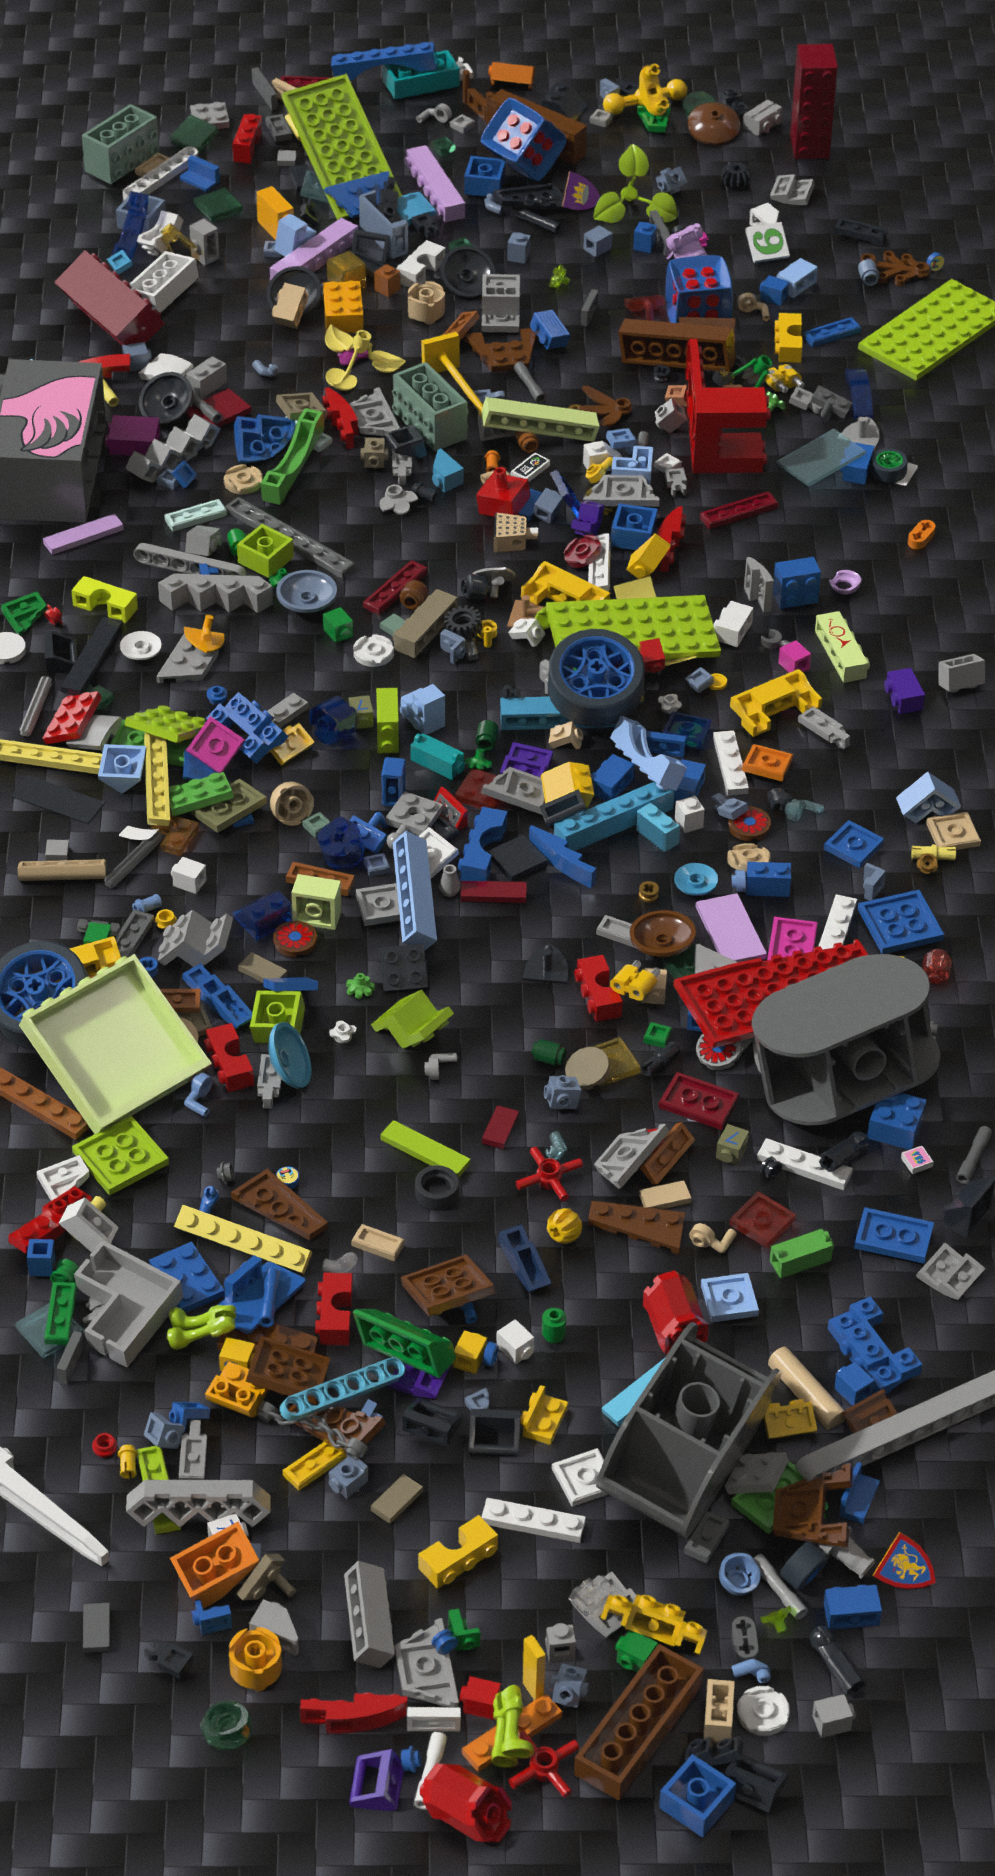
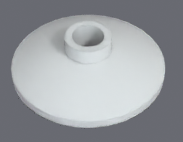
M137 631L126 635L122 639L120 649L130 659L146 660L159 653L161 650V640L151 632Z

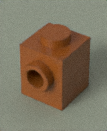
M388 264L375 271L374 290L386 297H390L399 291L400 271Z

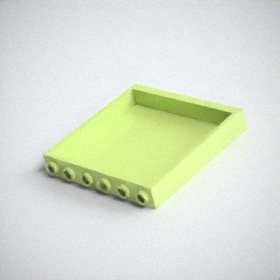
M135 954L128 958L126 956L121 957L115 962L114 966L102 968L93 978L89 976L84 978L73 989L71 987L66 988L59 994V997L55 999L52 997L48 998L36 1010L34 1008L27 1010L23 1013V1018L19 1024L94 1134L136 1114L192 1081L196 1075L207 1072L212 1064Z

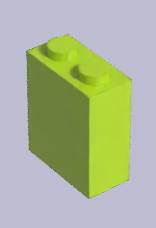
M376 688L378 753H399L397 688Z

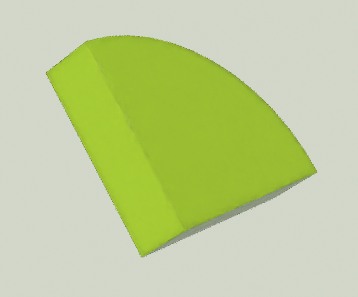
M544 607L535 616L543 630L550 628L546 607Z

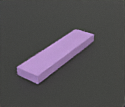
M115 514L43 538V544L54 555L124 530L123 524Z

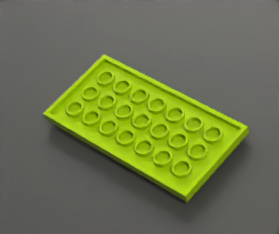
M347 74L282 93L281 97L323 190H325V187L389 171V177L394 178ZM395 181V186H394L393 191H394V192H398V198H399V197L402 196V194H401V192H400V190H399V188H398V185H397V183H396V181ZM326 194L337 221L340 218H349L350 216L346 213L345 209L336 204V200L330 194Z
M951 279L859 342L858 349L917 381L995 326V301Z
M705 595L546 602V612L555 647L567 636L578 631L605 629L628 638L638 650L640 641L660 638L665 660L682 659L696 656V658L720 657L721 654Z

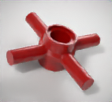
M538 1147L531 1148L530 1153L539 1166L537 1174L517 1180V1188L520 1190L539 1183L544 1189H554L562 1202L568 1200L569 1195L560 1183L562 1174L583 1167L581 1159L578 1158L560 1165L555 1159H545Z
M525 1731L520 1732L519 1738L533 1745L534 1755L530 1759V1767L508 1780L510 1786L515 1789L533 1777L542 1782L550 1780L564 1798L568 1797L572 1790L561 1778L557 1770L559 1761L579 1750L578 1743L573 1740L556 1751L549 1747L538 1748ZM544 1762V1763H547V1764H549V1765H548V1766H542V1765H540L539 1763Z

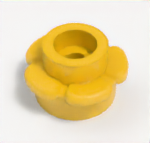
M167 909L159 911L155 918V923L161 929H166L177 921L174 913Z

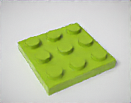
M158 706L156 709H147L146 712L135 713L132 716L126 717L125 726L177 743L196 737L206 722L204 718L187 716L186 712H175L170 710L168 706Z
M132 1116L72 1146L75 1156L80 1155L89 1172L109 1196L169 1164V1158Z

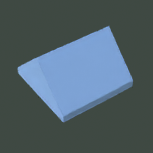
M104 744L98 779L120 793L130 789L141 781L146 746Z

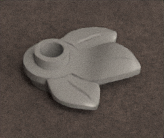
M390 485L386 489L385 497L380 500V509L383 512L393 509L395 513L404 515L410 510L409 503L417 501L418 497L412 491H404L399 485Z

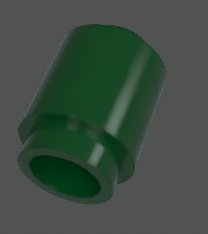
M484 720L479 723L476 735V744L479 749L489 751L496 745L499 727L495 722Z
M540 1039L534 1043L531 1054L534 1056L535 1061L552 1066H562L567 1049L562 1047V1044Z

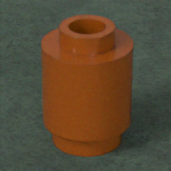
M515 431V438L523 451L531 453L538 448L539 441L535 433Z

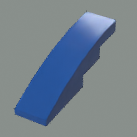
M533 825L529 827V841L547 858L551 865L589 888L596 884V868L582 862V854L568 849V841Z
M201 963L183 973L182 979L191 989H201V999L228 1023H232L233 1027L237 1029L251 1021L252 1011L229 985L225 986L215 974L210 975Z

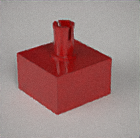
M504 467L495 468L492 475L476 494L479 514L495 517V513L518 516L520 510L531 497L528 479L506 475Z

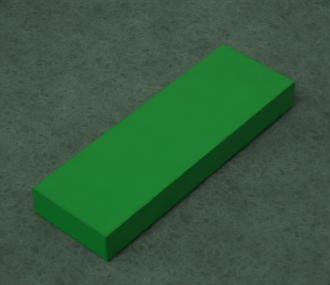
M53 1282L44 1337L45 1344H68L71 1336L77 1295L76 1283Z

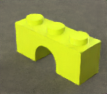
M85 576L72 589L73 606L91 611L97 605L106 604L108 617L123 620L124 623L138 609L137 593Z

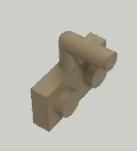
M265 1554L236 1594L242 1600L259 1599L265 1593V1587L269 1582H274L288 1597L293 1596L296 1589L280 1574V1567L285 1562L280 1554Z

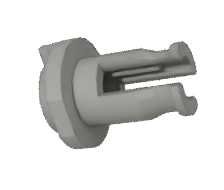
M850 1537L848 1547L821 1543L818 1545L828 1558L833 1556L840 1560L849 1569L855 1571L860 1578L875 1563L874 1559L869 1558Z

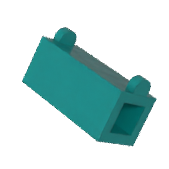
M424 733L421 735L416 734L414 742L411 744V761L451 780L462 773L465 768L463 752Z

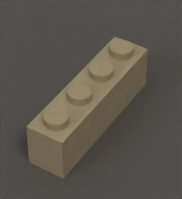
M436 589L426 598L421 606L416 608L413 615L407 618L404 624L394 632V650L416 658L445 626L444 617L447 616V612H452L451 609L453 608L457 610V597Z

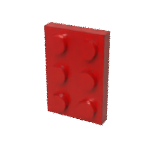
M98 691L85 692L81 695L65 697L53 720L47 727V731L42 738L44 742L51 744L81 738L102 699Z

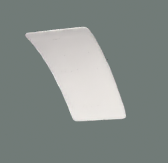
M127 826L119 836L135 840L150 839L159 829L146 830Z

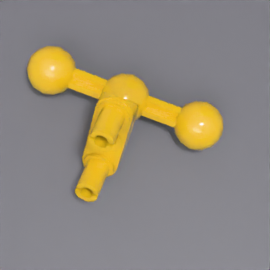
M652 64L641 70L639 88L635 94L622 97L618 93H610L604 98L603 108L608 113L618 115L623 111L624 107L637 104L645 106L652 115L661 116L669 107L667 98L672 101L683 100L687 94V86L682 80L674 79L667 84V87L661 88L657 75L660 73L659 65Z

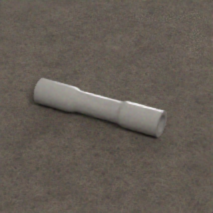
M759 1554L753 1559L759 1567L760 1576L763 1580L768 1582L796 1620L803 1618L807 1614L808 1609L795 1593L791 1592L764 1555Z

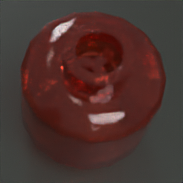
M933 949L925 954L922 969L926 973L929 982L938 984L949 978L952 959L947 952L941 949Z

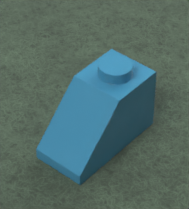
M438 449L433 465V483L444 492L463 484V468L442 449Z

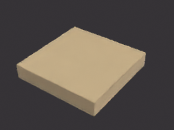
M968 812L927 818L926 824L937 847H956V850L980 846L981 840Z

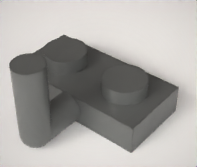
M820 385L810 402L823 408L821 412L823 418L828 417L829 413L832 412L844 419L852 405V402Z

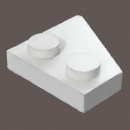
M80 1155L37 1171V1178L51 1201L74 1186L79 1188L90 1177L89 1170Z

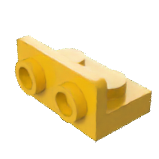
M300 723L294 727L291 725L283 730L289 736L286 741L266 753L271 752L281 766L315 743Z
M540 1385L537 1393H532L529 1401L530 1408L528 1412H523L520 1425L523 1426L524 1437L551 1445L568 1409V1402L545 1395V1386Z
M804 1399L790 1401V1405L780 1406V1403L770 1404L763 1417L767 1439L771 1440L817 1432L812 1401L804 1403Z

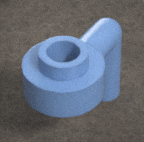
M736 869L735 875L731 876L732 888H736L737 892H746L745 870Z
M205 1073L196 1075L191 1081L192 1092L184 1101L186 1107L204 1117L209 1114L210 1110L196 1102L199 1097H204L210 1091L213 1084L211 1076Z

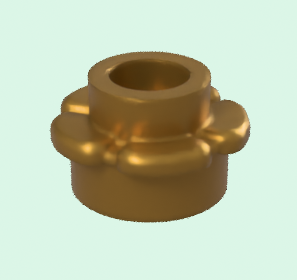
M931 853L922 854L920 859L917 860V867L925 874L935 872L938 868L937 858Z

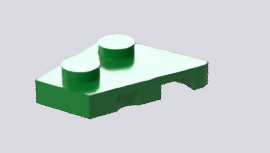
M637 106L638 114L648 132H666L671 115V107H668L663 115L655 116L645 106Z
M34 592L2 604L1 611L16 634L22 636L46 611V604L39 593Z

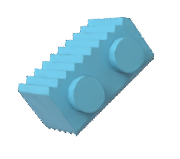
M649 803L637 810L636 831H639V833H642V836H645L654 845L660 847L662 852H666L680 842V825L655 805Z

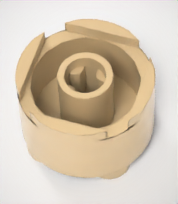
M426 281L423 285L415 283L409 288L408 315L411 319L423 321L426 324H434L435 320L440 319L444 315L445 292L441 285Z

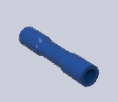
M275 1268L267 1269L265 1274L264 1298L259 1323L263 1327H271L274 1324L275 1299L280 1278V1272Z

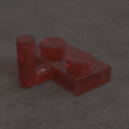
M661 295L624 299L625 307L632 312L641 311V308H645L646 320L654 321L653 309H659V306L665 305L664 297Z

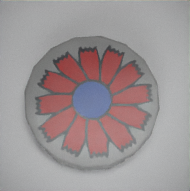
M704 1034L701 1035L696 1046L699 1061L712 1070L730 1068L740 1058L742 1051L740 1041L712 1049Z

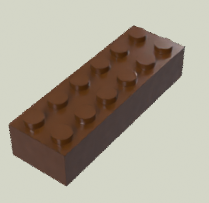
M502 89L489 98V122L504 101L508 98H513L539 113L544 119L553 123L564 133L567 140L558 156L559 159L574 165L586 156L587 125Z
M625 319L618 331L622 363L686 368L687 342L689 339H697L698 347L702 348V357L699 359H703V370L730 372L736 360L732 327Z
M658 1644L576 1755L574 1775L620 1801L701 1689L704 1668Z

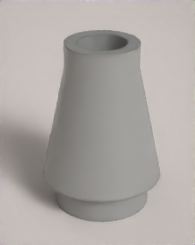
M449 864L443 868L439 889L443 895L452 897L458 894L461 885L456 867Z

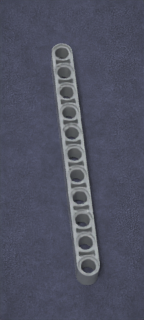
M995 1370L807 1454L796 1463L795 1469L807 1482L822 1477L823 1472L833 1473L841 1470L842 1465L851 1463L854 1470L857 1462L862 1463V1466L992 1408L995 1406Z

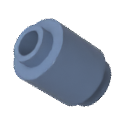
M870 259L863 260L858 266L861 280L864 284L873 286L879 279L876 263Z

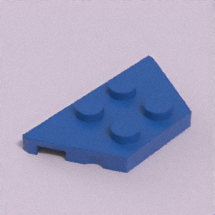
M386 171L325 187L324 191L327 195L330 194L336 200V204L345 209L351 218L359 217V195L375 190L377 192L378 205L379 191L384 189L383 183L387 181L390 173Z

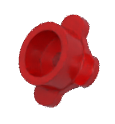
M48 604V610L44 612L45 616L51 624L56 625L59 622L62 625L63 622L60 619L63 617L62 613L57 607L52 608Z

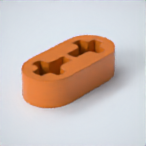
M930 520L920 521L909 533V547L912 549L924 548L935 535V523Z

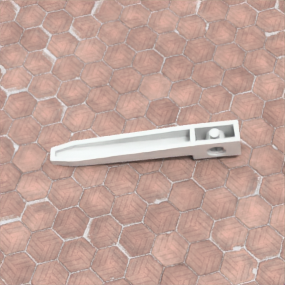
M0 1447V1496L83 1556L101 1566L109 1561V1551L92 1534L14 1470V1457L7 1448L3 1449Z

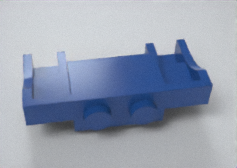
M239 692L225 707L219 703L206 718L208 720L211 716L227 728H230L235 722L250 735L244 741L240 750L256 764L268 751L282 745L289 737L272 722L274 717L266 710L261 712L263 708L255 700L251 703Z
M870 1296L851 1304L848 1312L829 1319L828 1330L840 1345L842 1353L847 1355L852 1363L856 1362L874 1379V1392L877 1393L884 1389V1394H888L902 1382L921 1374L922 1363L910 1347L894 1354L891 1353L872 1328V1326L882 1322L883 1312Z

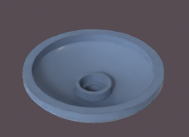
M300 570L283 577L277 585L276 592L279 602L286 608L299 613H314L325 609L334 602L337 596V586L335 581L325 573L315 570Z

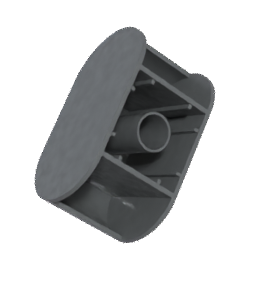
M888 954L866 955L831 967L798 983L791 984L765 998L753 1014L752 1028L765 1096L770 1108L780 1117L797 1124H827L913 1088L933 1076L940 1064V1050L931 1032L927 1006L930 985L924 970L915 962L900 956Z
M691 1322L681 1333L628 1413L608 1450L596 1482V1488L685 1538L689 1537L698 1526L752 1440L773 1399L782 1374L781 1370L775 1368L766 1377L696 1338L698 1325L694 1322Z

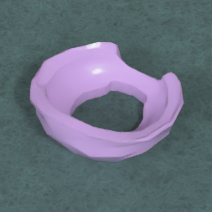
M840 570L833 580L829 581L834 591L839 594L849 595L860 587L861 577L854 571ZM838 582H847L850 583L852 587L848 589H839L835 584Z

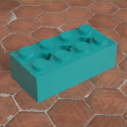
M449 51L436 53L438 58L436 70L419 72L403 65H383V81L394 99H402L408 96H417L423 93L460 86V68Z

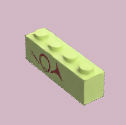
M839 611L817 615L815 632L843 683L866 679L870 663L868 658L863 655L861 645L857 644L853 631H850L848 628L847 620L843 619Z

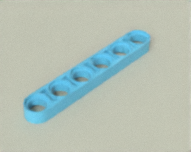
M388 1358L291 1395L281 1404V1415L288 1421H296L398 1381L404 1374V1364L398 1358ZM387 1365H393L397 1369L398 1375L389 1373ZM367 1373H374L378 1377V1382L370 1381ZM348 1380L355 1381L358 1384V1390H352L348 1386ZM328 1388H334L338 1392V1398L331 1397L328 1394ZM307 1396L316 1397L318 1405H311L308 1402ZM292 1403L296 1405L298 1413H291L287 1408V1404Z

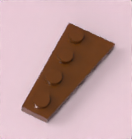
M268 1169L231 1192V1198L308 1240L313 1239L328 1229V1222Z
M591 1201L588 1225L615 1234L622 1232L627 1234L630 1239L638 1241L640 1238L651 1242L652 1246L658 1248L664 1246L670 1248L671 1252L679 1254L685 1212Z
M274 1322L271 1327L259 1325L250 1334H246L236 1328L229 1333L221 1334L218 1339L217 1348L222 1350L228 1337L255 1343L256 1351L260 1336L316 1353L318 1337Z
M317 1401L316 1404H313V1403H310V1404H311V1405H314V1406H317V1405H318V1401ZM294 1404L288 1409L290 1412L298 1413V1408ZM340 1406L336 1408L330 1407L314 1413V1415L324 1418L326 1426L331 1430L338 1429L346 1443L353 1437L366 1445L386 1424L383 1417H369L366 1413L360 1411L356 1413L349 1412L346 1408ZM312 1418L313 1424L319 1426L318 1422H322ZM294 1423L333 1447L328 1439V1433L323 1429L316 1430L304 1423ZM335 1432L336 1436H335V1437L332 1436V1438H333V1440H334L335 1443H336L337 1440H341V1439L339 1438L338 1434ZM340 1447V1448H336L337 1450H339V1451H341L342 1453L346 1454V1453H345V1451H346L345 1449H343V1448H341V1447Z

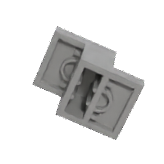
M483 274L482 332H519L520 275Z
M191 910L186 915H181L175 924L169 925L163 933L164 940L159 947L160 954L157 962L165 966L178 956L193 967L200 963L203 966L225 950L233 917L226 913L220 919H215L212 923L194 910Z

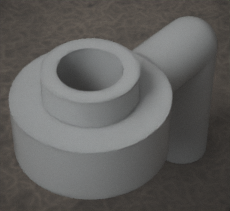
M439 104L435 109L428 108L416 117V120L421 123L429 116H435L438 121L444 123L451 118L452 112L446 104Z
M457 1053L432 1054L429 1062H425V1076H430V1080H439V1063L457 1062Z

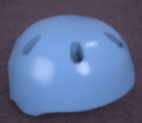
M733 1553L723 1559L719 1570V1578L722 1586L729 1593L743 1596L749 1594L758 1586L760 1570L750 1555Z

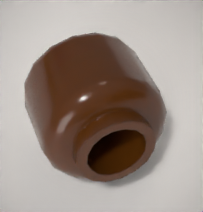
M417 580L407 582L400 593L402 605L410 610H416L428 597L427 587Z

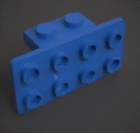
M254 1255L226 1278L224 1282L225 1299L218 1305L235 1306L237 1309L236 1318L234 1319L236 1321L235 1328L250 1334L260 1325L259 1319L264 1298L266 1270L275 1268L280 1272L279 1286L275 1299V1311L305 1285V1279L273 1262H266L262 1266V1259Z

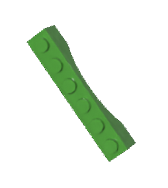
M308 408L303 410L297 421L292 441L284 458L276 468L267 471L261 482L262 501L281 505L324 431L323 412Z

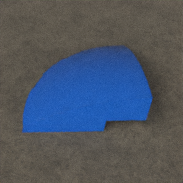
M260 414L257 415V418L237 416L234 424V436L238 462H260L280 453L292 437L295 421L289 420V418Z

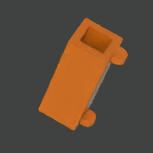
M492 62V66H489L488 75L491 76V85H495L496 80L528 84V89L532 90L536 67Z

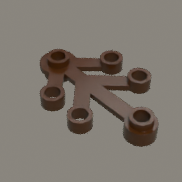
M885 251L883 255L885 262L875 261L876 258L872 254H863L861 256V262L870 259L876 263L877 268L890 269L885 272H879V283H886L889 277L896 275L895 285L904 286L906 280L915 277L923 279L931 274L929 264L916 262L910 254H903L900 261L894 252Z

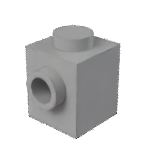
M672 398L655 411L657 426L661 430H666L669 434L678 429L687 420L685 409Z

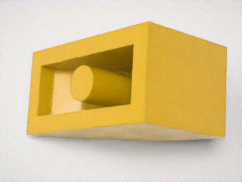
M655 533L631 555L627 571L638 579L648 577L656 569L671 544Z

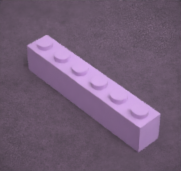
M425 145L407 149L406 157L404 158L405 166L410 169L419 187H422L425 196H428L431 205L436 208L438 216H441L444 222L465 218V202L428 147Z
M340 218L271 266L270 281L274 275L287 267L301 266L315 272L352 246L354 230H358V226Z

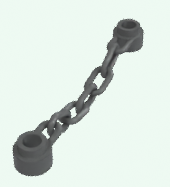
M262 1401L257 1408V1417L267 1423L270 1420H276L280 1425L299 1422L307 1424V1426L316 1430L323 1429L328 1433V1439L333 1447L345 1449V1453L355 1460L363 1457L368 1450V1447L363 1442L353 1437L346 1443L341 1432L338 1429L331 1430L326 1426V1420L320 1416L313 1414L296 1421H285L281 1414L278 1415L279 1410L266 1401ZM312 1418L322 1422H318L319 1426L313 1424ZM335 1432L338 1434L339 1438L341 1439V1440H337L336 1443H335V1441H334L333 1438H332V1436H333V1437L336 1436Z

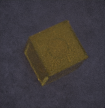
M351 251L327 260L328 282L360 281V288L366 287V264Z

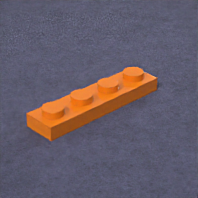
M545 1693L523 1708V1712L518 1720V1734L525 1731L531 1738L560 1719L562 1711ZM497 1726L462 1748V1755L477 1772L492 1764V1749L494 1748Z

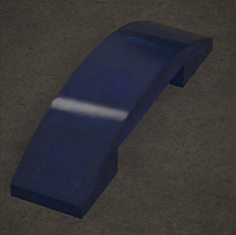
M131 191L126 206L128 213L119 242L114 245L111 256L123 250L128 258L132 259L138 246V237L142 234L149 198L147 194Z
M845 369L846 381L851 392L854 419H859V417L873 418L871 390L866 370Z

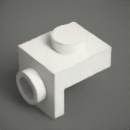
M519 619L514 623L513 628L509 631V635L512 639L527 638L532 647H535L545 636V632L537 619Z

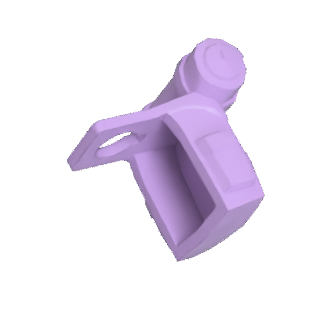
M699 224L690 225L666 239V244L670 251H672L667 260L674 257L676 259L707 255L698 240L703 236V230Z

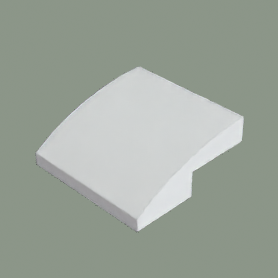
M160 353L139 372V376L143 380H151L156 375L164 372H177L184 376L193 368V365L180 357Z

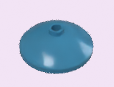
M287 1022L276 1024L269 1036L270 1062L275 1072L286 1084L296 1089L303 1088L308 1085L311 1079V1061L307 1047L301 1035L291 1024Z

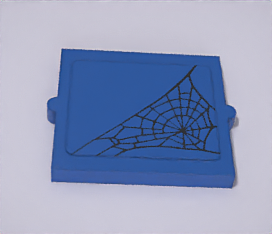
M185 748L183 779H202L212 773H217L186 752L187 748Z

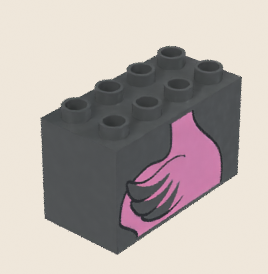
M9 359L6 374H0V519L86 523L107 426L102 363Z

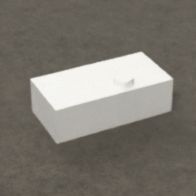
M165 251L130 283L132 286L131 290L136 289L143 296L141 299L147 298L153 304L151 308H155L161 313L199 278L196 259Z

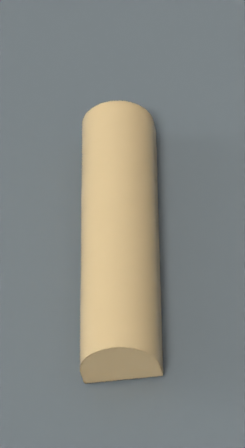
M105 859L19 862L18 865L19 881L105 879L107 876Z
M787 1347L777 1349L770 1356L768 1365L771 1369L777 1368L782 1371L781 1380L799 1399H804V1403L812 1401L814 1416L827 1431L846 1421L845 1416L841 1414L845 1410Z

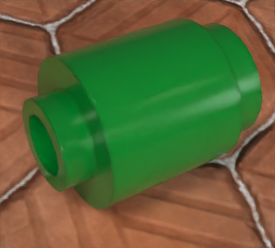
M237 528L228 532L227 543L231 553L238 557L237 544L246 537V534Z
M550 1308L542 1315V1335L550 1343H558L566 1335L567 1317L561 1309Z

